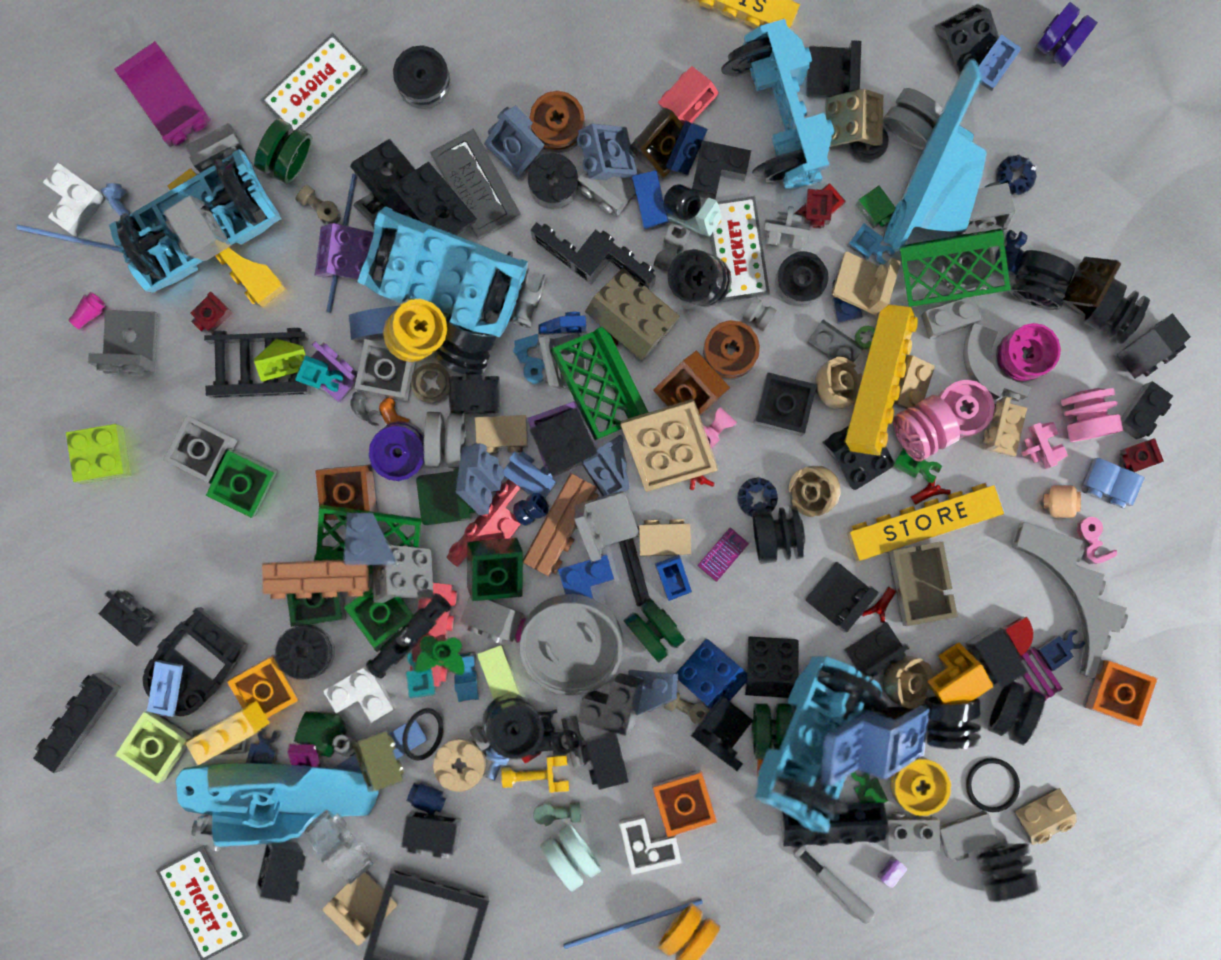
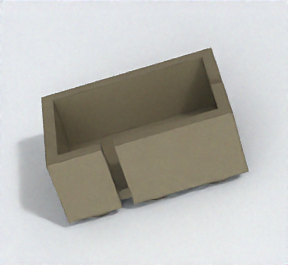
M622 268L593 297L585 313L640 360H643L670 332L680 316L647 287L643 286L640 288L638 286L640 281L626 269Z
M943 541L889 551L903 626L958 617L954 594L944 595L943 590L952 589Z

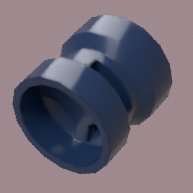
M539 493L529 495L526 500H520L513 507L515 518L524 526L533 523L536 518L539 519L546 516L549 511L547 501Z

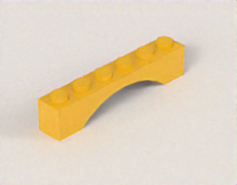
M190 168L167 185V187L172 190L197 174ZM230 247L215 255L223 266L227 263L232 269L229 274L238 285L242 283L246 287L247 291L244 294L253 305L257 302L260 306L264 307L286 290L267 265L245 259L231 250Z

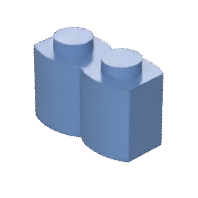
M1097 457L1093 459L1082 486L1088 489L1087 493L1097 498H1101L1104 495L1111 499V504L1125 508L1126 505L1132 506L1145 477Z

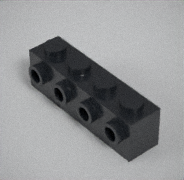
M95 673L85 677L80 684L82 690L77 697L73 696L65 706L67 711L62 718L58 717L50 727L52 732L48 738H43L36 746L35 751L37 753L33 759L52 773L60 772L65 768L121 687L102 673Z
M884 802L845 804L848 808L845 814H834L833 818L828 822L830 825L828 833L811 831L804 827L799 820L781 810L783 846L798 848L803 845L826 846L834 843L849 845L855 842L877 843L885 841L888 826Z

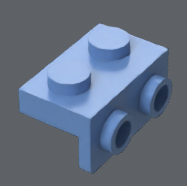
M523 451L520 455L514 452L509 458L510 462L503 470L506 478L517 484L529 495L539 493L546 498L557 484L548 469L544 466L538 469L532 464L535 460Z

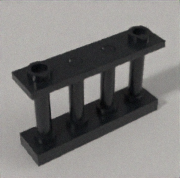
M287 328V332L227 334V331H212V335H204V341L214 344L215 381H213V385L205 386L206 396L209 398L310 395L311 386L296 381L297 373L291 374L288 382L278 383V379L274 378L258 384H253L250 374V342H265V348L276 339L300 345V340H309V335L305 331L302 332V328ZM225 343H240V380H238V384L228 385V381L225 378Z

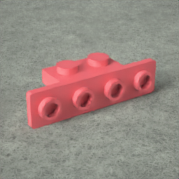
M509 479L502 483L500 491H496L495 496L492 498L489 514L479 515L474 522L466 527L465 534L461 539L451 546L446 558L456 567L467 556V542L510 538L521 525L515 518V515L505 508L519 491L520 487Z

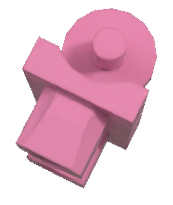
M1054 422L1042 425L1037 423L1028 427L1032 438L1024 440L1028 449L1021 452L1023 457L1030 454L1033 463L1042 460L1045 469L1058 465V461L1068 456L1063 444L1050 447L1048 438L1058 434Z

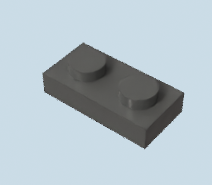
M824 319L808 340L809 343L832 359L845 357L853 363L864 349L863 346Z

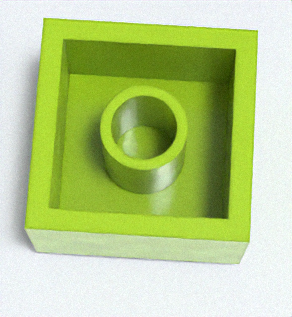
M111 424L66 432L74 483L86 484L131 476L123 426Z

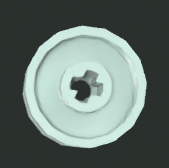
M568 824L559 831V838L564 848L552 837L542 843L540 847L553 871L569 890L573 892L583 885V877L578 867L590 878L601 872L602 868L579 833L571 824Z

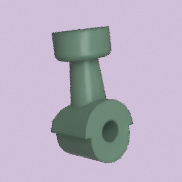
M544 802V804L538 805L535 808L533 818L536 823L545 824V826H549L554 820L570 818L572 823L581 822L580 802H571L570 807H554L552 804Z

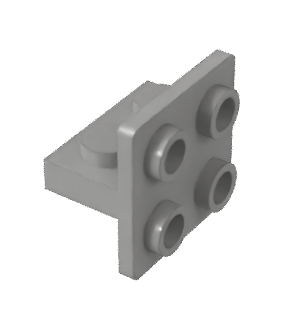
M229 123L186 146L191 156L189 158L199 173L215 165L216 159L224 160L238 149L245 152Z

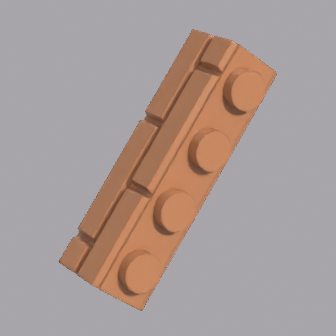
M572 473L569 474L523 558V563L548 577L551 572L556 575L563 562L559 558L563 550L566 552L570 550L575 540L571 536L575 528L578 529L574 519L575 505L598 498L599 494L595 493L597 490L596 486Z
M344 560L262 564L263 594H270V599H286V594L296 593V598H312V593L322 592V597H337V592H347L348 597L363 596V591L370 590L369 565H345Z

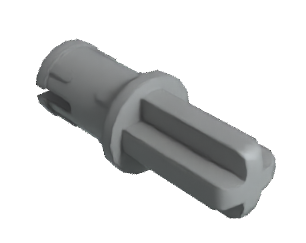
M577 716L561 719L564 730H572L579 737L577 750L570 753L572 766L575 768L585 766L587 762L585 761L582 749V740L584 738H581ZM565 735L566 742H564V744H568L569 749L571 746V740L568 736Z
M340 735L333 740V746L336 747L334 749L338 754L346 757L355 755L352 742H355L353 738Z

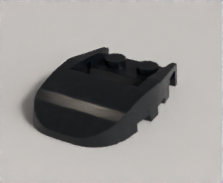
M202 607L195 608L192 611L193 614L186 621L180 622L157 646L156 654L153 659H150L144 670L143 687L149 697L156 661L160 660L183 665L174 716L190 715L215 694L230 675L246 645L244 641L241 642L203 611ZM186 633L225 664L213 680L175 650Z

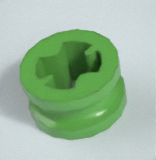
M869 325L861 327L855 334V342L863 346L864 349H870L872 342L863 343L861 341L863 337L860 338V333L865 334L868 331L872 334L870 336L872 338L875 332V328Z

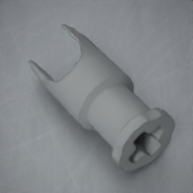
M527 269L524 281L521 283L522 287L516 300L518 304L514 317L510 319L511 323L525 328H531L532 326L530 322L534 308L538 306L545 283L544 274L538 291L531 292L528 290L526 281L529 269Z

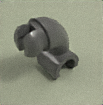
M354 392L352 400L350 399L352 411L360 419L368 421L373 426H378L379 424L371 421V416L373 414L381 415V413L376 410L367 412L364 404L366 396L362 393Z

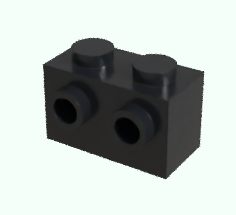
M1153 381L1144 384L1121 417L1123 430L1136 440L1145 436L1149 437L1157 427L1155 423L1160 415L1164 416L1170 409L1172 404L1169 401L1173 395Z

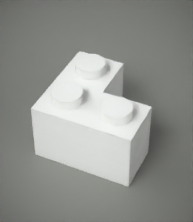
M59 163L55 165L43 182L63 197L48 218L75 237L80 234L106 199L100 192Z
M367 666L323 691L335 713H339L359 701L370 722L396 709L380 678L375 677L368 670Z
M644 815L620 821L631 875L682 863L675 835L650 840Z

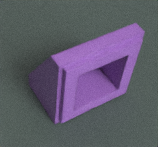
M892 857L877 875L885 884L892 888L904 875L907 868L895 857Z

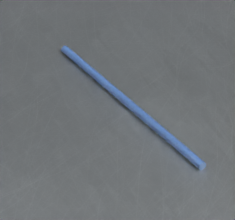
M352 174L343 219L344 226L348 225L357 174ZM333 275L326 310L328 313H331L338 278L336 275Z
M17 225L16 227L17 230L119 252L118 249L121 248L27 226Z
M702 899L690 902L695 906L703 904ZM690 903L563 944L564 948L577 946L682 911Z

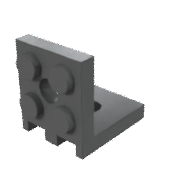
M105 310L103 353H89L88 363L95 366L96 370L103 371L104 374H119V371L128 372L130 375H144V371L154 373L157 313ZM128 330L136 332V339L132 343H126L124 340V334Z

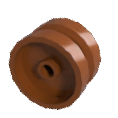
M562 91L547 92L537 98L531 107L529 119L533 122L531 130L545 144L543 149L548 152L563 153L570 151L578 145V131L585 128L583 107L574 96Z
M733 320L721 322L712 328L706 337L703 358L722 379L733 380L741 378L751 371L759 357L760 344L758 337L752 328L743 322ZM728 347L735 349L732 355L727 353Z

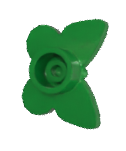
M433 636L422 638L420 648L423 652L420 653L416 660L415 672L421 673L437 665L440 667L443 665L454 674H464L463 659L458 654L462 648V643L459 639L454 637L446 641H438Z

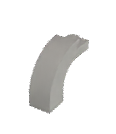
M977 323L972 324L969 327L963 348L964 364L970 379L985 386L995 400L1001 397L1002 392L1014 401L1027 398L1031 387L1002 376L993 365L991 351L998 332Z

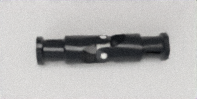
M435 593L432 596V600L412 616L410 624L401 627L380 648L381 652L373 660L370 659L366 662L368 670L375 677L382 679L386 675L385 672L393 664H397L418 643L419 638L427 634L437 624L436 620L444 612L448 613L451 610L449 602L442 595ZM400 636L401 642L407 646L399 645L396 642V638Z

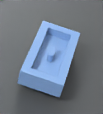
M160 660L155 662L147 712L170 717L175 715L183 665Z

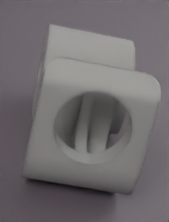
M673 222L670 224L663 240L666 246L664 250L656 255L654 266L669 271L670 264L675 259L678 250H683L690 229Z

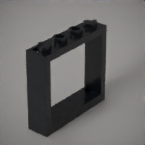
M390 869L363 960H389L373 954L394 885L477 908L478 910L462 959L472 960L489 904V897Z

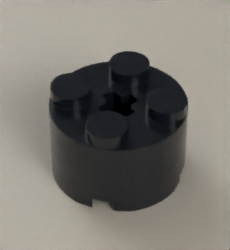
M556 153L542 154L533 162L528 172V184L531 195L539 205L547 209H558L571 203L576 197L579 187L578 173L572 161ZM557 178L558 183L554 182L553 186L549 184V179Z
M800 251L788 256L781 263L776 274L775 284L779 296L787 303L795 306H806L814 303L822 295L828 284V270L821 259L814 253ZM800 274L804 275L805 280H808L804 284L799 283V279H796Z
M475 374L467 375V380H464L463 376L449 377L450 413L489 414L499 412V376H485V380H482V375Z

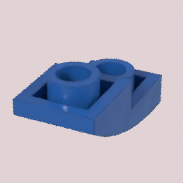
M657 171L632 176L644 229L667 224L668 218L663 205L664 200Z

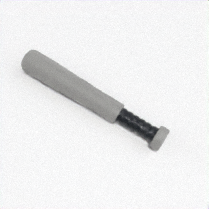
M805 845L793 851L792 855L803 860L816 873V876L863 923H869L874 918L873 910L825 866L819 864L806 851Z

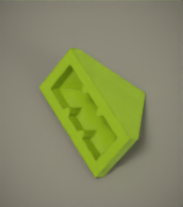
M280 339L274 340L254 358L261 382L297 373L306 353L301 345Z

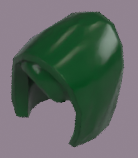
M306 711L297 728L294 742L315 745L318 755L331 758L336 751L334 749L336 747L333 746V740L337 736H345L348 725L336 713Z

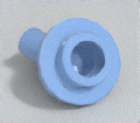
M108 183L106 188H101V192L106 196V200L109 201V204L119 216L123 213H129L126 207L119 201L127 193V190L123 189L121 184Z
M489 746L486 749V759L492 762L486 778L495 781L501 765L506 766L509 759L498 755Z

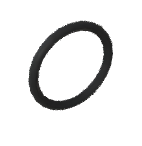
M424 708L417 711L408 720L403 732L402 744L405 754L410 759L415 761L424 760L430 757L438 748L443 736V721L437 711L431 708ZM426 713L432 714L438 722L436 741L427 753L414 755L409 750L407 743L409 730L419 716Z
M990 758L974 765L968 774L966 788L968 796L974 805L979 809L993 813L1006 810L1016 801L1020 790V781L1017 772L1009 763L1001 759ZM994 763L1004 766L1010 771L1014 779L1015 788L1012 797L1008 802L999 807H989L981 804L975 798L971 784L974 774L979 768L987 764Z

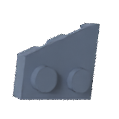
M622 435L617 436L597 449L598 457L582 464L602 496L629 490Z
M347 513L345 565L396 564L395 557L373 513Z
M629 670L628 675L644 680L637 716L647 711H652L662 704L676 700L678 674Z

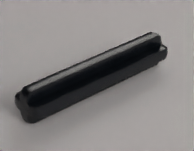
M630 538L620 541L619 545L636 605L641 607L650 597L634 540Z

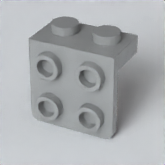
M636 168L637 175L642 174V172ZM583 172L578 178L579 191L589 199L593 197L599 202L598 205L608 214L612 212L618 216L636 194L632 177H612L608 180L589 179L588 173Z

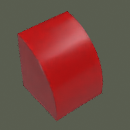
M1020 617L1001 628L1018 656L1026 653L1033 641V627L1028 617Z

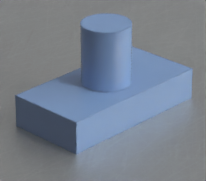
M1001 34L978 66L981 74L980 84L992 91L1022 48Z

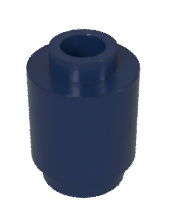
M414 782L406 801L412 803V807L434 816L436 811H442L446 798L442 797L443 791L422 782L420 784Z

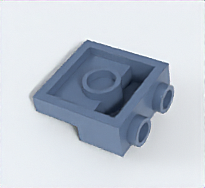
M515 105L512 108H504L498 114L497 118L499 121L488 130L489 136L484 145L519 179L525 175L545 144L529 129L533 122Z
M590 124L578 131L577 143L579 147H582L584 155L582 165L583 169L587 171L589 179L608 180L612 177L631 178L637 175L633 153L630 149L631 144L627 127Z
M475 443L472 446L462 447L456 493L479 515L489 514V507L492 502L491 492L500 491L504 471L498 464L499 459L487 452L486 445Z

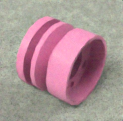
M1114 388L1084 390L1061 400L1063 407L1074 405L1075 408L1064 412V416L1077 417V422L1067 426L1070 442L1124 431L1120 415L1107 413V409L1118 405L1117 401L1105 402L1104 399L1116 395Z
M931 395L918 402L915 408L909 407L904 412L898 413L893 419L894 431L898 441L907 454L915 461L921 462L937 453L938 449L943 450L957 442L960 438L959 424L954 413L947 403L936 395Z

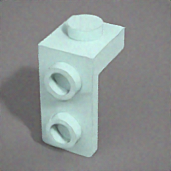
M708 197L704 205L700 207L699 212L691 219L681 220L669 214L667 218L673 223L710 237L722 216L718 202Z

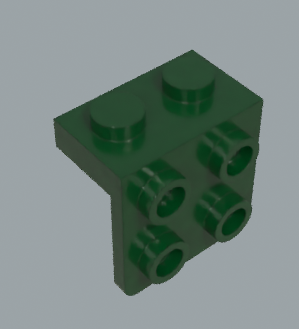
M459 468L453 469L454 471L420 475L416 478L421 522L423 525L472 520L471 513H475V510L456 493Z

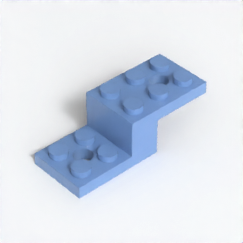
M920 705L897 720L867 711L827 734L824 740V760L821 764V783L832 786L857 769L885 780L923 756L930 708Z

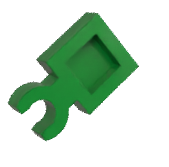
M904 448L893 467L914 478L920 473L929 483H933L936 479V476L932 475L929 470L939 473L942 468L938 462H928L926 459L921 462L915 461L907 454Z
M855 771L850 774L860 784L854 787L860 803L888 802L877 777L870 780V774L866 772L862 776H857Z

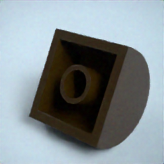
M662 108L640 135L635 138L630 145V149L651 171L656 170L657 175L664 179L671 171L666 165L683 128V124L672 110Z

